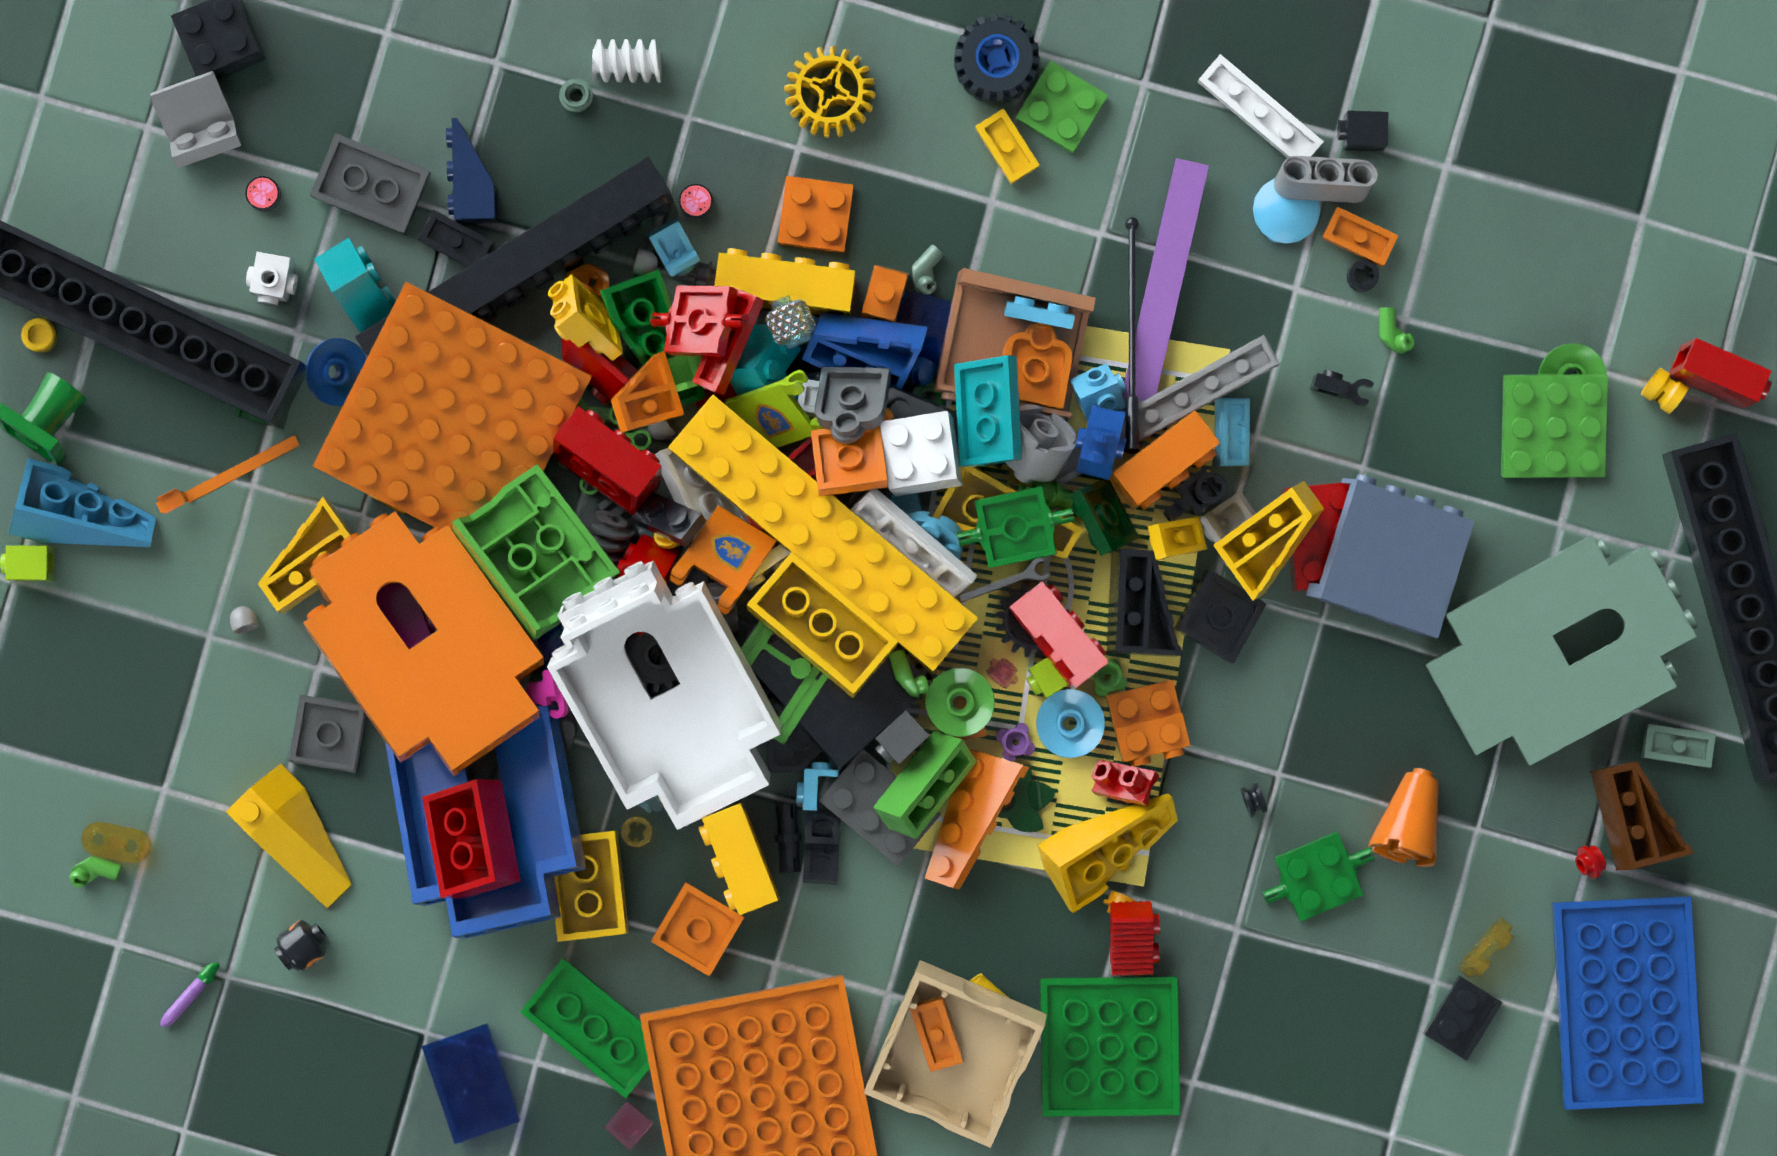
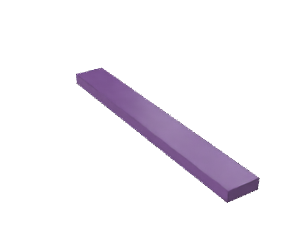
M1176 158L1135 333L1136 396L1139 398V403L1157 394L1209 165ZM1129 364L1124 381L1127 392L1122 394L1124 402L1125 398L1129 396Z

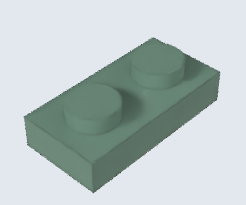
M1645 724L1641 758L1711 768L1716 734Z

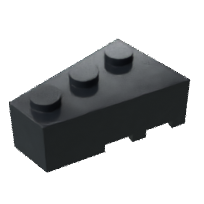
M1135 549L1111 551L1106 653L1164 657L1183 656L1181 647L1178 646L1173 627V617L1169 613L1164 594L1166 591L1154 551Z

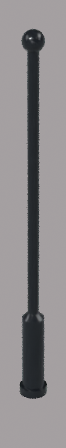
M1134 217L1128 218L1125 222V226L1129 230V396L1125 398L1126 444L1124 452L1129 454L1141 451V445H1139V398L1136 396L1135 230L1138 228L1139 222Z

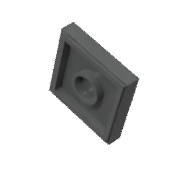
M300 695L288 762L357 773L367 720L366 713L359 704Z

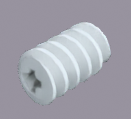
M597 39L592 54L593 82L596 81L598 73L601 74L603 82H609L611 74L614 73L616 81L621 83L625 73H627L630 82L635 83L639 73H641L643 81L649 83L654 73L657 82L661 83L662 51L658 49L655 39L651 40L648 49H645L642 39H638L635 49H631L628 39H624L621 49L617 48L615 39L610 40L608 49H604L601 39Z

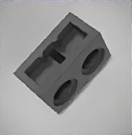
M905 710L876 738L879 745L875 749L889 764L893 760L900 764L929 737V734Z

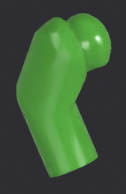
M1379 308L1380 340L1396 353L1402 354L1410 351L1414 346V338L1410 333L1405 334L1396 327V308Z
M898 650L889 655L896 680L911 697L919 698L920 694H927L930 688L926 676L913 677L905 651Z
M90 856L72 868L69 879L71 884L78 888L86 886V884L99 876L117 881L123 866L97 856Z

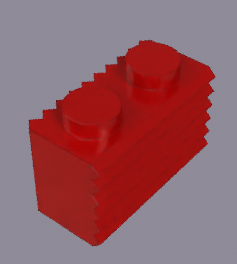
M1113 901L1110 903L1111 976L1153 975V963H1159L1160 961L1159 942H1153V934H1160L1159 913L1153 914L1150 901H1126L1124 903Z

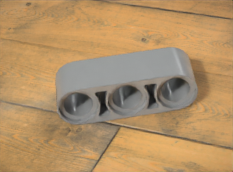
M1290 156L1283 162L1273 185L1278 195L1287 199L1358 203L1366 199L1377 180L1378 173L1375 166L1365 160Z

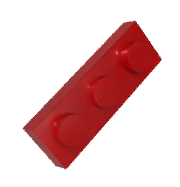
M737 289L734 314H747L750 322L745 323L749 324V327L746 329L732 328L729 334L725 357L703 356L692 380L693 383L723 396L765 301L740 289Z

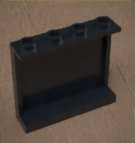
M781 638L771 645L792 660L804 658ZM899 643L897 647L892 651L893 653L898 650L905 651L906 655L909 653ZM766 650L751 665L759 682L785 709L804 679L793 677L790 666ZM888 656L854 698L828 678L800 719L798 725L840 771L856 754L919 698L911 697L896 680ZM908 659L913 677L926 676L930 687L931 683L929 680L932 679L930 673L920 663L914 666ZM821 671L818 673L815 680H819V678L823 674Z

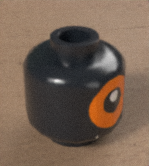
M299 920L278 935V946L274 950L288 970L294 968L297 971H305L325 956L326 948L324 942L328 938L317 923L311 926L308 922Z

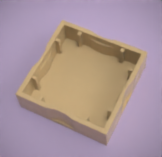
M920 960L868 1078L864 1094L908 1113L928 1117L947 1130L991 1148L1010 1106L1011 1096L1018 1079L1026 1070L1045 1027L1047 1014ZM941 996L945 999L964 1061L958 1065L930 1072L909 1008L915 1009L918 1002Z

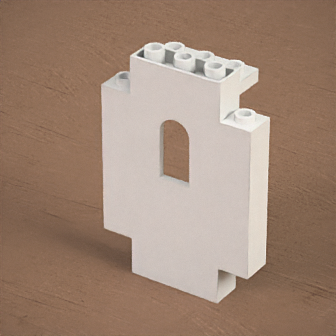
M640 561L624 570L625 575L615 580L612 577H607L593 586L594 590L582 596L581 592H578L562 602L564 606L561 607L558 618L564 626L561 635L564 645L552 652L553 657H551L547 668L626 809L628 810L658 795L678 830L769 785L771 774L756 746L780 735L782 723L704 581L697 585H694L693 582L687 583L675 591L676 595L672 596L654 561L645 565ZM635 632L651 634L657 640L680 685L651 699L626 654V639Z

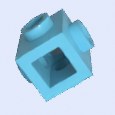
M1107 363L1069 379L1077 404L1087 421L1092 404L1113 411L1125 408L1122 396L1123 393L1127 392L1125 384L1119 373L1113 375Z

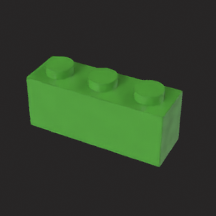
M934 730L873 808L889 829L917 839L976 764L977 760L962 739Z

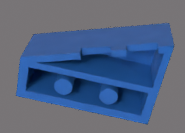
M821 312L816 326L809 337L802 360L820 368H890V384L902 389L922 349L928 327Z

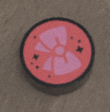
M259 176L248 183L245 195L248 203L256 210L270 211L279 204L281 190L273 179Z
M691 184L680 193L679 205L687 217L701 219L711 212L713 197L705 186Z

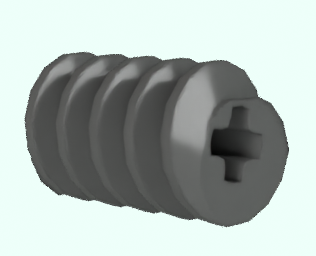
M597 510L595 516L603 522H593L591 524V529L598 533V535H591L617 568L620 559H624V551L628 549L630 545L629 539L633 537L635 530L624 518L609 511Z

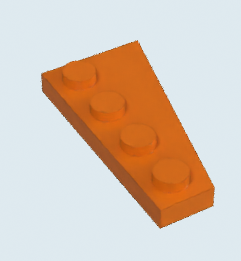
M970 748L968 749L977 762L951 794L925 879L959 890L981 853L980 846L987 834L991 835L995 829L997 816L1004 804L1008 805L1015 794L1012 790L1020 777L1024 778L1029 769L1027 766Z

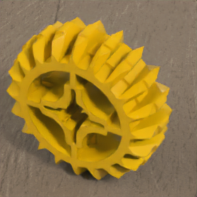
M835 46L830 47V55L824 56L822 47H818V58L813 59L809 52L804 53L806 65L798 60L794 62V67L800 73L788 72L787 79L795 84L784 86L785 93L794 95L785 99L786 106H797L790 112V116L794 119L803 115L799 122V127L802 129L810 122L813 123L810 130L812 135L818 133L819 127L824 128V138L830 137L831 128H836L837 136L842 137V126L844 125L847 126L849 131L854 132L856 127L852 121L853 119L864 124L866 117L860 111L872 112L873 106L864 100H872L876 96L874 91L866 90V88H870L875 84L874 78H863L870 72L869 67L863 66L857 69L861 58L857 55L849 62L848 49H844L841 57L836 56ZM834 67L826 78H808L818 69ZM844 71L855 80L858 87L857 97L850 95V91L845 90L841 86ZM835 80L837 96L834 97L832 95V99H827L825 103L824 91L822 89L824 87L828 89V86H832ZM803 87L809 89L810 93L818 97L819 102L816 113H813L804 103L802 98ZM834 106H851L850 110L840 116L825 117Z

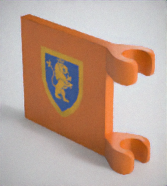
M718 505L685 554L673 567L670 581L677 586H681L692 568H696L727 587L719 598L717 606L722 614L728 615L776 544V540Z

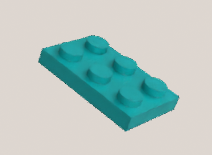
M1006 355L954 364L959 467L969 468L1022 460L1017 356Z

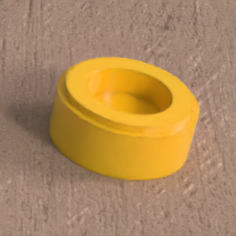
M34 318L23 326L21 338L28 349L37 353H45L55 346L58 333L56 327L48 320Z

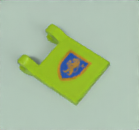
M802 370L794 371L778 382L726 399L725 402L728 408L776 448L811 437V430L824 429L818 424L816 417L812 420L808 417L794 398V396L803 393L805 388L802 384L808 382V377Z

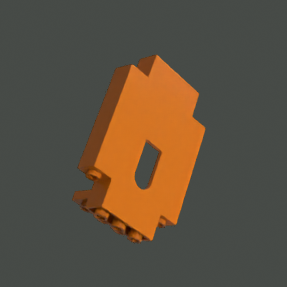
M396 511L389 516L384 513L369 524L371 528L360 535L354 533L341 542L342 547L332 554L329 552L323 553L312 562L313 567L309 569L311 578L318 586L321 596L328 606L325 607L322 604L314 608L307 614L306 617L308 619L303 623L306 631L400 763L430 743L451 774L455 776L539 718L538 708L522 688L519 681L544 665V657L448 525L441 530L439 527L431 529L422 537L423 542L419 544ZM389 583L404 585L437 629L436 632L411 649H408L377 605L378 592Z

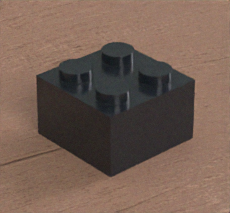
M206 0L171 15L196 77L212 71L218 80L266 60L242 0Z

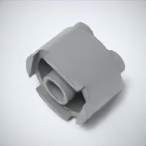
M1037 405L1020 406L1022 460L1005 463L1014 470L1015 477L1023 483L1030 484L1033 480L1040 482L1052 481L1058 476L1075 447L1076 434L1072 427L1054 412L1049 417L1040 413L1043 407Z

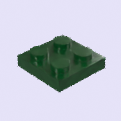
M1110 479L1100 480L1069 495L1073 502L1072 506L1075 514L1082 519L1089 532V541L1098 550L1100 556L1140 538Z

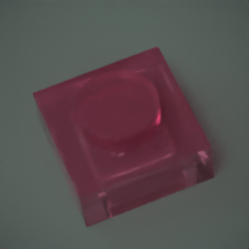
M627 1101L604 1128L631 1150L652 1126L653 1122Z

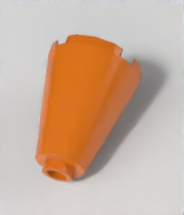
M1414 768L1413 772L1405 773L1370 838L1368 847H1373L1372 852L1405 864L1406 860H1417L1416 866L1419 867L1435 865L1437 859L1439 781L1433 778L1434 774L1431 771Z

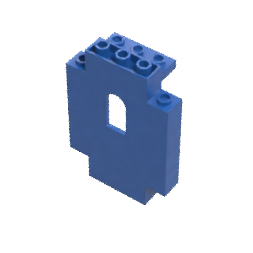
M535 703L539 710V718L494 748L504 791L520 882L468 898L440 897L422 800L423 796L469 782L467 768L453 776L430 743L400 763L391 748L385 743L412 903L420 906H429L446 902L451 933L454 938L464 940L560 918L561 914L554 877L586 869L559 718H553L549 714L550 710L557 709L555 707Z

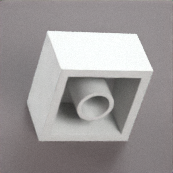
M948 411L883 421L880 424L888 487L895 496L963 486L961 467H959L954 418Z

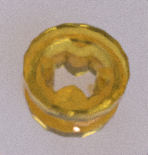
M640 816L627 819L622 826V838L629 846L642 847L651 840L653 828L646 818ZM636 822L637 826L642 823L646 827L643 831L645 838L642 841L638 842V838L632 841L629 838L628 834L632 831L629 827L631 823Z

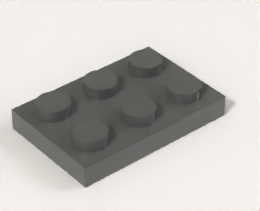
M335 133L310 196L406 235L431 172Z
M862 749L821 797L819 802L898 867L940 817L941 813L939 811L936 813L917 839L889 829L873 807L897 776Z

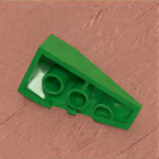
M659 269L600 290L611 323L643 366L653 355L664 351L667 337L666 327H653L650 319H655L651 317L652 313H668L672 305ZM665 353L667 359L676 357L668 353ZM702 386L678 392L682 407L706 398Z

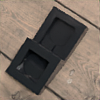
M807 810L803 883L837 885L840 818L831 811Z

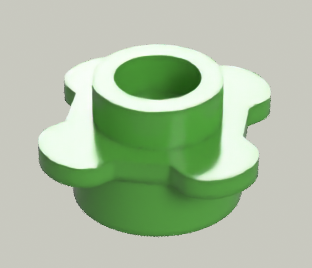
M1108 659L1109 663L1089 677L1093 679L1096 686L1094 691L1099 697H1105L1110 691H1121L1126 687L1127 680L1122 677L1120 664L1115 659ZM1104 676H1110V680L1106 681Z

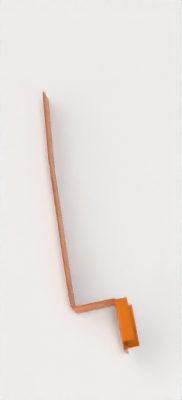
M293 435L186 492L178 491L175 488L157 497L158 502H156L160 513L164 512V514H167L185 504L184 501L190 503L300 446L296 436Z

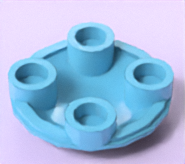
M1273 179L1263 185L1254 198L1253 214L1255 223L1262 234L1271 242L1284 244L1299 242L1310 235L1318 224L1320 215L1319 201L1283 198L1275 191Z

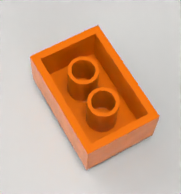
M1194 410L1110 475V481L1132 510L1138 506L1145 510L1163 496L1159 491L1167 485L1172 490L1190 475L1187 471L1188 468L1195 465L1199 469L1217 455L1214 449L1220 442L1196 410Z

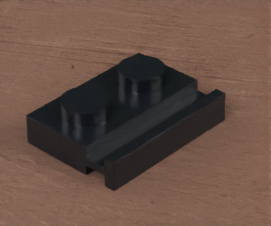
M1458 975L1423 1034L1467 1061L1503 1002Z

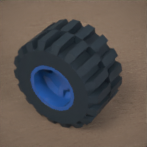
M990 14V18L984 19V17L976 19V23L973 25L969 24L965 28L963 35H960L955 49L954 67L959 83L963 84L964 90L968 94L971 92L975 95V99L982 101V99L989 101L988 104H996V102L1003 101L1004 104L1010 102L1012 98L1022 96L1023 92L1032 85L1039 66L1038 43L1034 41V34L1031 30L1028 31L1024 27L1025 24L1020 20L1015 22L1012 20V16L1005 15L1003 18L998 17V14Z

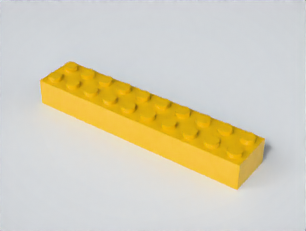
M714 395L708 399L669 445L668 448L673 454L789 552H793L895 637L904 649L932 672L978 619V617L833 495L819 497L818 485L813 478Z

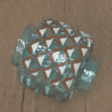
M788 295L771 303L773 310L766 315L765 320L777 345H786L788 349H792L813 338L811 333L815 330L816 323L804 300L796 299L792 301Z

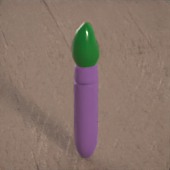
M218 962L210 963L200 971L198 978L187 987L163 1015L160 1023L161 1027L165 1028L172 1025L198 997L206 985L213 981L220 967Z

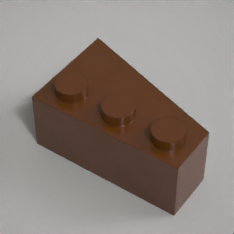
M1637 761L1620 763L1590 771L1616 871L1633 870L1694 854L1690 845L1684 842L1677 831V825L1673 818L1669 817L1658 800V794Z

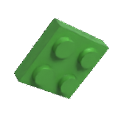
M1050 60L1015 117V120L1073 155L1108 95Z

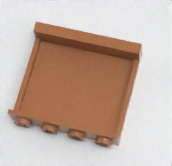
M961 269L958 272L934 392L942 393L941 399L956 402L954 364L1002 356L1006 341L1013 334L1024 332L1030 324L1034 323L1033 321L1004 315L1006 300L1014 301L1015 296L1035 299V306L1048 308L1049 302L1069 306L1068 312L1075 315L1073 328L1067 329L1051 326L1056 331L1057 340L1065 342L1072 351L1069 379L1076 377L1089 313L1094 310L1096 298L971 269ZM1068 380L1063 410L1043 407L1040 413L1051 417L1054 412L1064 420L1072 417V413L1069 412L1073 395L1070 380ZM1019 401V407L1023 405H1034Z

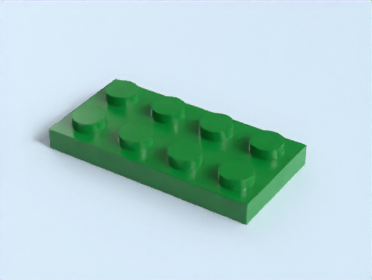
M562 958L519 1011L625 1099L650 1069L641 1020L565 958Z

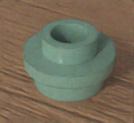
M574 78L562 85L559 99L566 110L580 113L588 109L592 104L593 91L586 81ZM574 91L583 93L582 99L578 102L570 99Z

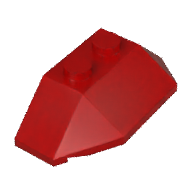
M561 338L562 359L564 362L592 376L589 384L594 389L590 393L604 406L609 401L611 402V399L638 372L621 355L612 361L603 352L601 354L597 353L589 342L578 348L570 339L565 341Z

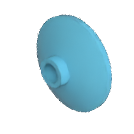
M1066 689L1052 694L1043 702L1037 714L1036 728L1041 742L1049 751L1061 757L1075 758L1091 752L1099 744L1104 734L1105 718L1100 705L1092 696L1080 690ZM1067 717H1072L1076 720V727L1073 730H1067L1063 725Z

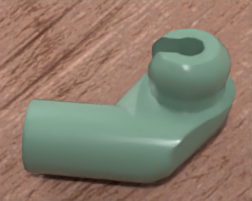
M933 244L920 256L911 269L913 286L918 293L923 295H930L936 290L937 283L934 280L933 267L944 256Z

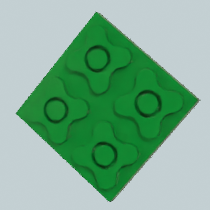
M1177 976L1040 978V1012L1047 1014L1045 1027L1041 1034L1042 1117L1180 1115Z

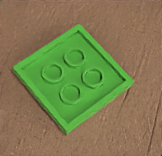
M1503 375L1501 476L1503 478L1605 477L1608 375Z

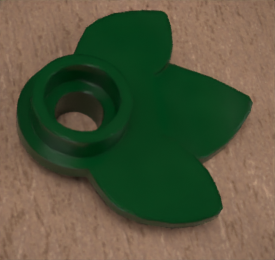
M1024 764V766L1029 767L1024 778H1019L1012 790L1015 794L1011 799L1010 805L1002 808L997 817L1007 818L1012 827L1021 832H1037L1043 829V822L1037 811L1049 804L1055 796V791L1045 783L1031 781V766Z

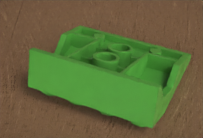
M538 464L504 486L490 502L469 516L457 518L452 524L453 533L533 641H536L561 623L558 614L561 607L564 606L562 602L566 598L578 592H581L582 596L593 591V586L607 577L614 579L620 574L619 570Z

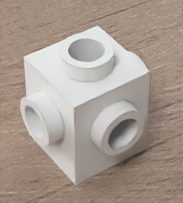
M262 252L256 253L254 267L250 266L248 268L246 286L250 287L249 292L258 297L257 302L278 306V301H289L290 294H295L298 283V275L294 274L296 262L289 257ZM275 277L274 281L269 284L270 280Z

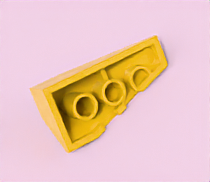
M282 763L251 786L226 811L261 848L327 909L352 885L339 855L324 829L321 818L317 815L306 788Z
M1167 793L1150 799L1148 806L1134 804L1065 827L1037 845L1045 871L1072 913L1100 897L1109 888L1106 883L1119 870L1125 873L1132 866L1129 862L1131 858L1142 848L1149 849L1178 821L1173 798Z

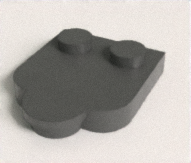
M822 367L814 408L818 424L825 429H830L832 437L840 443L855 442L863 436L865 430L878 427L885 417L891 382L890 368Z

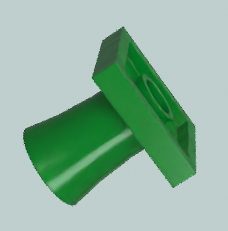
M47 372L38 391L22 415H19L3 403L0 404V427L2 431L52 464L60 466L67 456L59 440L53 436L72 413L87 399L65 380L53 373Z

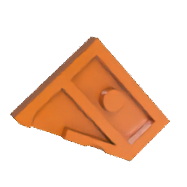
M664 351L653 355L611 399L621 433L684 415Z

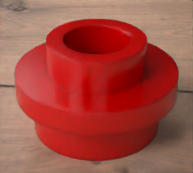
M1584 845L1578 848L1577 857L1575 858L1578 870L1591 879L1599 877L1601 872L1606 869V861L1602 852L1595 845L1590 847Z

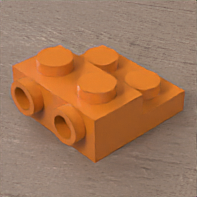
M1173 680L1106 696L1122 762L1130 761L1131 766L1135 767L1151 763L1150 756L1163 753L1164 759L1184 755L1183 748L1189 747L1190 742Z

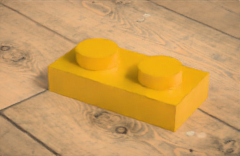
M1004 108L975 126L976 132L1010 185L1039 168L1040 164Z
M1199 516L1148 526L1150 543L1156 560L1207 550Z

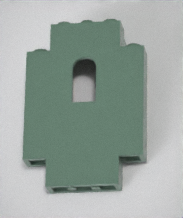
M1593 535L1446 613L1445 617L1461 645L1425 663V666L1475 755L1512 736L1527 765L1531 766L1677 687L1673 680L1678 677L1674 667L1668 659L1662 661L1660 656L1697 637L1693 629L1697 628L1698 625L1689 609L1683 611L1676 600L1681 597V594L1672 579L1665 580L1660 571L1664 564L1655 549L1649 551L1647 546H1641L1630 553H1625L1616 558V561L1608 564L1606 558L1610 557V553L1601 538L1595 541ZM1612 609L1618 612L1624 622L1622 635L1616 641L1569 665L1553 635L1599 610Z

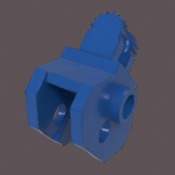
M1092 404L1086 429L1079 427L1075 448L1081 449L1076 472L1107 480L1110 479L1115 458L1122 459L1126 439L1120 437L1126 412H1117Z

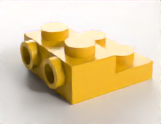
M571 274L565 280L556 282L549 289L548 297L553 300L550 314L555 318L556 324H554V327L562 339L565 341L570 339L578 348L589 342L597 353L601 354L603 352L612 361L623 353L620 334L611 323L605 305L576 277Z

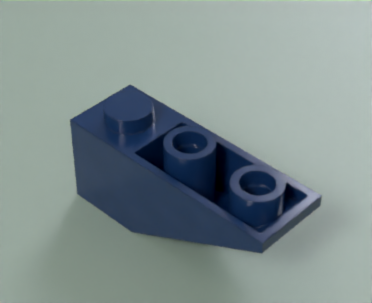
M452 118V127L446 128L447 148H452L453 160L447 161L448 182H453V195H448L447 199L448 214L454 215V220L460 224L498 223V190L459 120Z

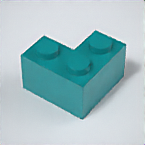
M348 237L314 258L332 294L359 333L389 316L396 299L388 286L381 289L377 283L382 278L362 245L356 248Z
M767 324L754 325L730 380L737 395L778 382L787 377L786 370L801 350L796 339L792 336L793 334H789V338L784 340V338L775 333L778 331L787 335L788 333L779 329L776 324H770V327ZM778 338H781V343L777 342L776 340Z

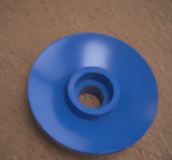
M331 338L321 342L312 350L307 359L305 377L311 393L319 401L331 406H343L367 359L362 349L350 340ZM333 365L336 373L331 378L329 376V369Z

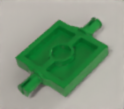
M1043 486L974 500L978 516L976 529L956 533L957 539L971 536V538L958 540L959 546L980 542L986 553L988 567L993 568L1057 554L1053 538L1055 526L1075 522L1074 516L1060 518L1061 516L1073 514L1072 508L1051 512L1046 504Z
M1334 831L1273 857L1279 871L1280 885L1262 891V895L1267 905L1286 897L1292 903L1299 921L1306 920L1363 896L1357 880L1356 867L1374 861V856L1369 847L1350 855L1344 848L1339 833Z

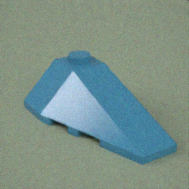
M27 459L8 534L41 543L150 547L156 517L123 499L113 500L100 493V487L91 482L85 485L72 478V472L63 467Z

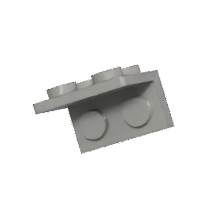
M211 71L150 93L151 102L170 142L172 159L177 169L241 146L238 127L214 72Z

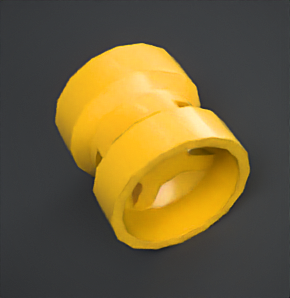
M1659 368L1643 388L1641 396L1648 401L1654 400L1659 403L1660 409L1669 415L1681 402L1689 387L1681 381L1675 382L1670 378L1669 372Z

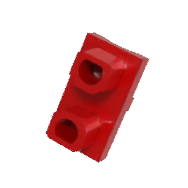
M1099 760L1091 776L1095 781L1091 791L1097 796L1120 800L1126 804L1148 806L1151 789L1157 782L1159 774L1148 769Z

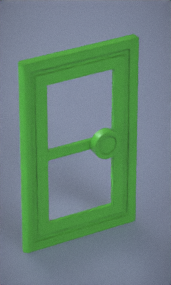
M759 620L741 647L750 667L762 649L789 665L793 677L804 679L779 717L782 723L781 733L774 737V739L784 745L828 677L822 674L819 680L815 679L820 670L814 665L811 668L810 663L806 659L798 658L792 660L769 645L767 642L774 632Z

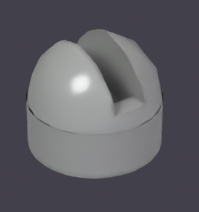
M638 247L631 273L642 276L655 271L658 266L655 254L648 249Z
M670 419L648 425L650 436L656 440H667L677 433Z
M237 607L230 615V625L233 634H243L259 626L255 612L248 607Z

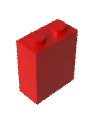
M1694 338L1680 346L1669 371L1670 378L1681 381L1690 387L1741 409L1759 402L1760 399L1764 400L1772 385V381L1768 380L1772 370L1698 338Z

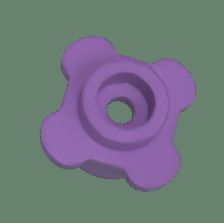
M1018 723L1015 728L1009 730L1000 729L997 732L996 739L1002 744L1004 750L1002 757L1005 760L1014 761L1017 756L1023 754L1029 756L1034 752L1035 745L1029 740L1027 734L1029 728L1026 724ZM1013 739H1018L1019 744L1013 745Z

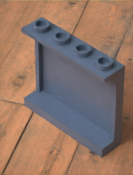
M1357 474L1356 479L1342 478L1341 483L1350 486L1320 583H1309L1306 596L1421 636L1438 639L1474 521L1462 517L1464 511L1444 506L1442 510L1433 507L1435 501L1418 495H1415L1414 499L1405 496L1406 490L1391 485H1386L1385 489L1375 486L1377 480L1368 476Z

